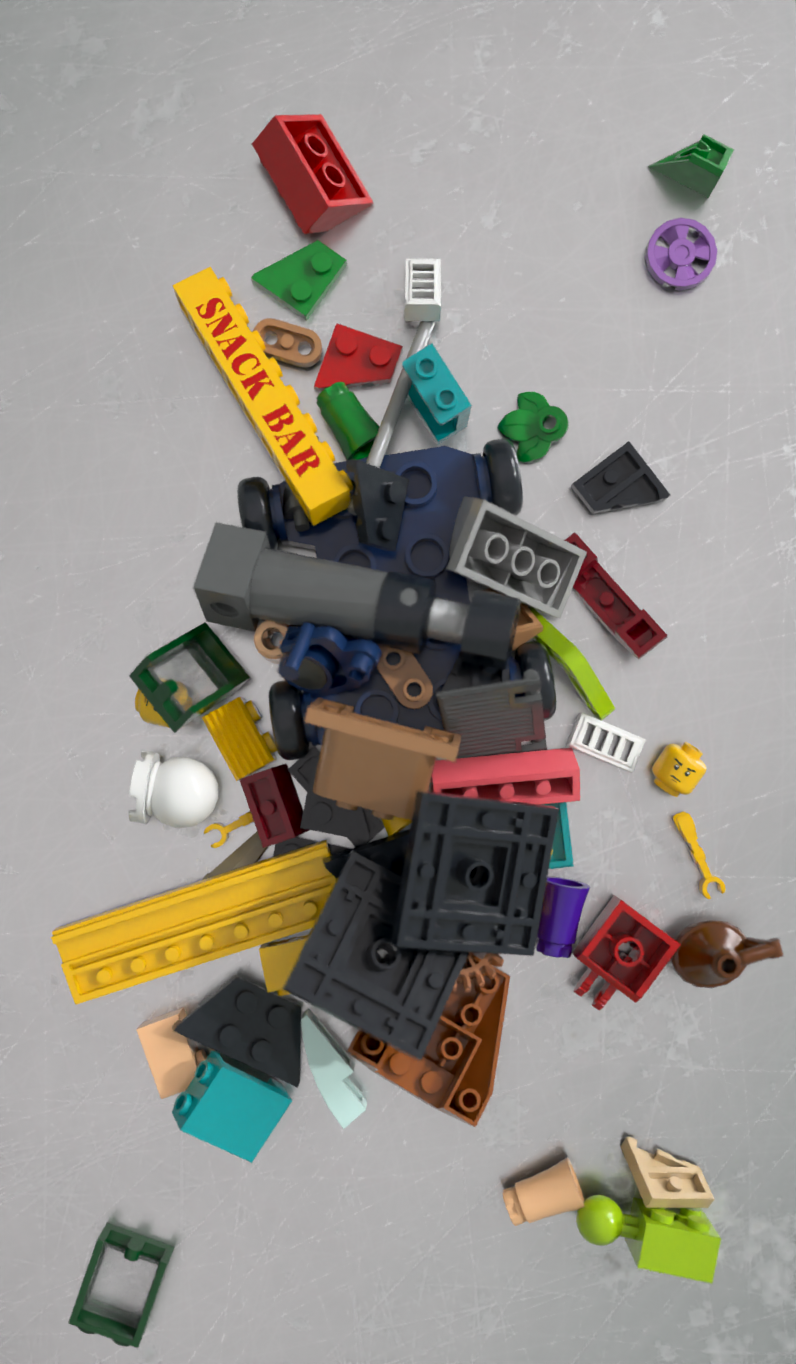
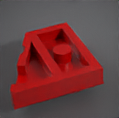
M336 323L314 384V390L321 392L340 381L344 382L347 388L361 387L366 383L374 385L391 383L403 351V346Z

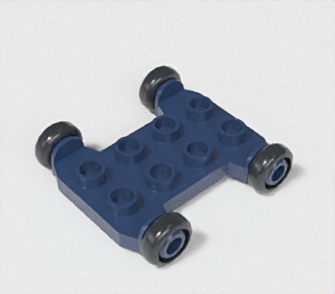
M504 438L487 442L483 447L482 456L481 453L470 454L448 446L384 455L380 466L381 469L409 479L396 551H384L359 543L356 528L357 516L351 514L348 508L315 526H312L309 521L310 528L306 531H296L294 519L284 518L283 494L286 481L272 485V489L269 488L268 482L262 477L245 478L239 482L237 497L241 526L266 532L271 549L277 550L278 539H280L283 546L292 545L314 549L316 551V558L385 572L395 571L435 579L436 598H441V600L444 599L445 601L451 600V602H458V604L461 602V604L464 603L465 605H470L467 579L447 569L450 561V541L462 499L464 497L483 499L515 516L521 512L523 506L522 479L516 449L510 440ZM367 458L358 459V460L363 461V462H366V461H367ZM347 461L333 463L338 472L344 470L353 485V490L350 491L351 497L356 489L354 472H347ZM345 637L347 641L359 640L350 637ZM428 638L420 654L412 653L430 679L433 687L431 699L421 708L410 709L403 706L377 668L370 672L369 680L361 684L360 688L319 698L353 706V713L424 731L425 726L444 730L440 709L437 706L436 693L442 691L460 654L461 645L459 643L456 644V642L453 644V642H446V640L443 642V640H436V638ZM536 641L526 642L516 649L515 659L513 656H510L509 680L523 679V674L528 669H533L538 673L545 721L551 719L556 711V689L548 651L542 643ZM391 652L387 655L386 661L389 665L396 666L400 663L401 657L398 653ZM341 665L336 674H345ZM286 680L278 681L271 685L269 690V710L273 736L279 755L285 760H296L307 755L310 742L312 746L322 745L325 727L304 722L308 707L317 698L314 699L311 693L301 692V690L293 687ZM417 683L409 684L407 693L411 697L419 696L421 694L420 685ZM525 692L514 693L515 698L526 696Z

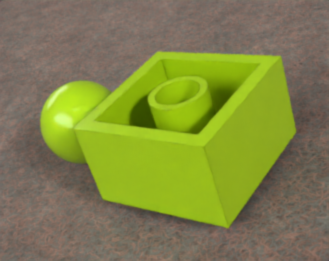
M594 1195L584 1200L585 1207L577 1210L576 1224L578 1231L589 1243L605 1246L616 1241L619 1236L625 1237V1242L637 1268L713 1284L721 1237L701 1208H646L643 1199L633 1197L629 1215L622 1213L618 1204L611 1198L604 1195Z

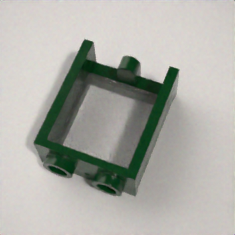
M206 622L148 654L129 675L174 733L224 699L234 695L250 678Z
M106 1223L96 1241L68 1324L77 1326L80 1331L86 1334L96 1333L108 1337L120 1346L138 1348L146 1331L174 1246Z

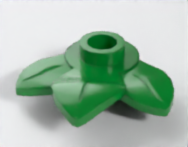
M536 392L518 394L519 410L506 414L498 424V430L503 435L514 441H519L517 457L518 461L523 463L532 462L544 457L548 453L551 443L560 440L566 434L569 426L568 417L565 412L559 407L550 406L545 397ZM548 418L556 419V425L552 429L544 427V423Z

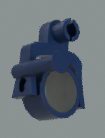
M304 622L301 627L288 628L279 647L284 654L277 672L290 685L311 693V696L315 699L360 688L361 684L369 680L370 672L377 668L382 652L378 645L372 641H347L333 627L315 628L311 623ZM340 665L345 674H336Z

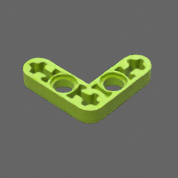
M530 607L529 609L543 625V631L532 639L546 647L548 654L564 669L588 709L602 721L615 710V707L590 664L571 641L539 612Z

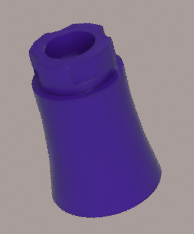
M547 876L536 951L550 957H571L572 944L576 942L580 917L590 889L588 884L567 878Z

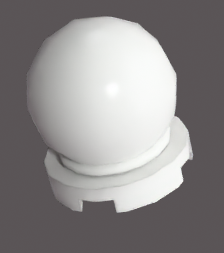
M141 751L143 761L136 760L129 796L136 797V810L128 811L130 822L147 824L151 816L154 815L165 825L174 828H187L203 822L213 812L218 800V783L213 772L206 765L189 757H172L161 763L157 752Z

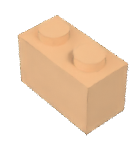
M184 1007L147 1020L136 1029L161 1099L185 1091L194 1078L197 1066L207 1058L204 1049H198L196 1041L172 1030L176 1021L179 1019L182 1021L187 1017Z

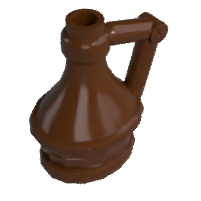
M709 920L691 924L678 932L674 940L681 945L671 957V963L674 971L683 981L695 987L715 988L727 985L738 978L747 965L768 958H780L784 954L779 938L766 940L746 937L738 927L730 923Z

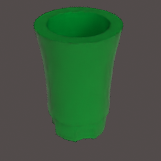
M341 381L336 382L330 387L325 388L316 397V403L321 410V415L337 439L346 461L368 458L380 426L362 406L355 394L348 390L345 383Z

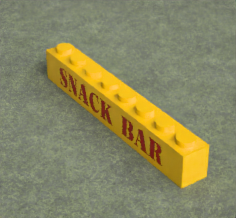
M208 267L172 285L179 307L312 526L348 508L351 502L350 491L353 490L350 478L344 470L338 472L333 464L335 456L326 441L320 443L315 433L318 431L312 417L308 412L305 414L301 413L298 408L300 401L291 385L285 387L280 378L283 377L277 361L274 357L268 359L263 352L266 350L260 334L257 330L251 332L248 328L249 320L246 312L240 303L233 304L230 299L233 295L225 278L221 277L218 279L212 268Z

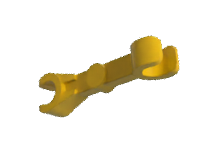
M684 811L673 816L674 824L684 841L688 843L691 849V857L697 863L703 877L699 882L700 893L707 899H711L710 894L707 892V886L710 882H716L719 892L725 893L724 882L710 873L705 861L704 851L697 842L698 837L691 815Z
M248 812L227 826L220 823L211 824L205 828L204 834L212 829H217L221 832V840L210 845L212 848H217L227 842L229 832L242 825L244 827L254 822L251 812Z

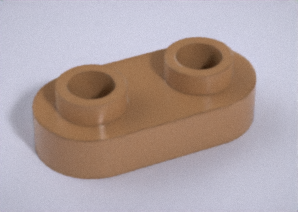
M273 318L261 320L254 328L260 334L266 350L263 352L269 358L274 357L276 360L299 367H310L315 365L322 356L321 340L310 329ZM270 335L278 338L277 342L273 345L265 342L266 338ZM307 345L311 347V352L307 355L300 354L298 351L301 346Z
M380 646L382 654L377 669L398 701L410 709H418L425 706L432 697L433 687L430 679L412 652ZM391 652H396L401 657L400 663L396 666H391L386 661L387 655ZM409 684H419L421 694L417 697H411L407 693Z

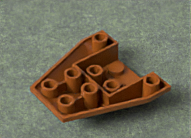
M474 955L473 958L477 964L481 959ZM493 967L496 971L495 978H488L482 973L485 985L479 988L474 980H471V991L467 993L463 990V983H457L456 992L450 994L422 1060L417 1061L360 1030H357L346 1052L375 1074L434 1109L476 1127L493 1093L510 976Z

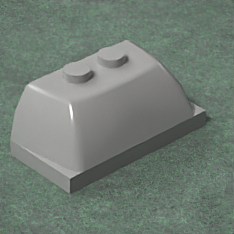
M464 497L455 520L450 541V561L447 569L501 594L519 598L521 603L560 619L587 552L483 499Z

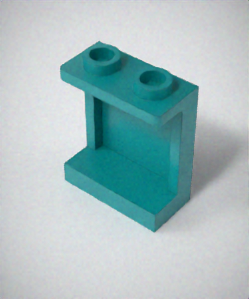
M433 343L402 362V367L412 382L407 398L438 445L467 427L472 405Z
M211 1051L206 1060H203L197 1066L194 1078L187 1089L176 1098L172 1114L180 1131L252 1163L293 1100L282 1083L272 1078L267 1083L225 1063L219 1053Z

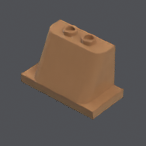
M318 697L308 707L304 721L325 727L312 791L322 797L336 800V805L344 809L357 810L359 806L372 810V815L378 818L393 820L394 816L412 820L417 790L428 791L436 757L455 762L461 735L425 726L424 731L356 714L353 713V706Z

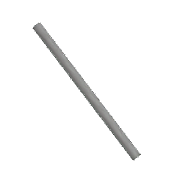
M436 321L420 322L407 358L426 347ZM403 368L366 463L379 468L412 385L410 378ZM351 500L350 505L348 507V511L351 514L356 515L355 511L353 510V504Z

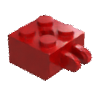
M614 895L572 952L576 959L588 967L574 987V993L578 996L584 995L588 992L596 978L600 976L606 980V983L593 999L592 1006L600 1011L617 989L636 1003L644 996L681 944ZM631 941L632 943L628 944L632 948L629 954L622 952L618 955L620 945Z

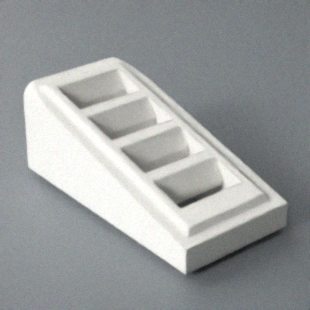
M406 258L405 321H440L441 259ZM413 270H433V271H413ZM412 278H433V280H412ZM412 288H433V290H432V289H412ZM412 297H433V299H412Z
M579 713L566 746L633 773L646 739L584 713ZM588 725L594 727L588 745H584L582 741ZM602 730L607 732V735L599 751L594 748ZM615 735L620 737L614 755L611 756L607 753ZM630 741L633 745L625 762L620 760L626 742Z

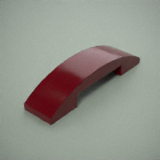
M575 532L565 539L570 544L587 552L572 589L595 617L637 659H640L667 638L668 635L645 609L640 610L598 563L597 556Z

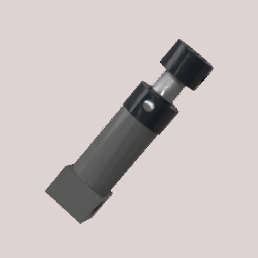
M215 522L193 585L206 622L254 632L256 631L259 619L301 627L304 622H308L315 628L333 627L345 637L369 640L379 646L417 654L423 651L428 638H436V640H443V642L446 640V642H453V644L455 642L456 644L459 643L461 645V661L503 670L507 669L521 605V599L480 590L474 591L470 605L461 604V602L458 604V602H451V600H441V598H436L435 579L395 571L385 572L271 549L266 532Z

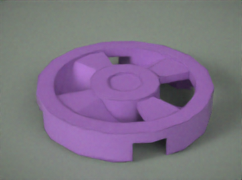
M677 218L666 221L655 230L648 242L645 260L648 271L656 282L661 285L666 283L669 286L676 287L675 290L683 291L695 288L707 279L716 264L717 247L713 235L706 226L693 219ZM689 227L698 232V239L694 243L686 239ZM661 237L669 248L655 245L657 239ZM695 258L708 261L706 268L700 274L691 266ZM669 267L677 270L675 278L666 275L664 271Z

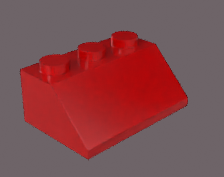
M322 114L274 115L252 143L261 164L268 171L277 187L278 193L285 200L295 217L297 225L304 234L329 231L366 210L374 203Z

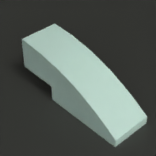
M310 1008L303 1012L301 1025L309 1067L329 1110L344 1129L366 1110L367 1100L348 1078L354 1072V1061Z

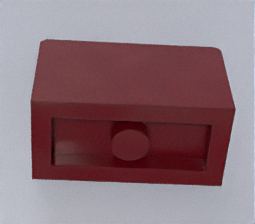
M286 763L239 779L263 848L309 831L308 829L300 828L303 809Z

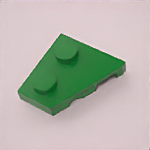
M317 240L254 273L251 280L253 284L307 321L347 266V260Z

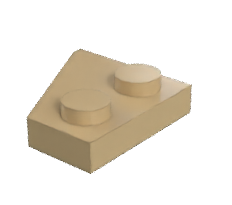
M626 1137L620 1146L646 1208H708L714 1201V1196L700 1167L684 1160H677L671 1154L659 1149L654 1154L637 1148V1140L631 1137Z

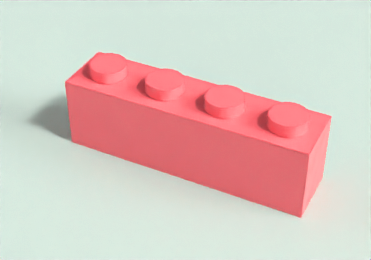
M572 748L457 758L455 762L436 760L431 776V792L538 805L580 801V768Z

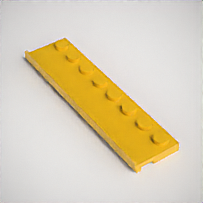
M327 840L55 928L52 931L53 936L51 939L53 944L56 943L62 959L61 967L75 1005L311 929L336 881V878L325 868L322 861L323 858L331 856Z

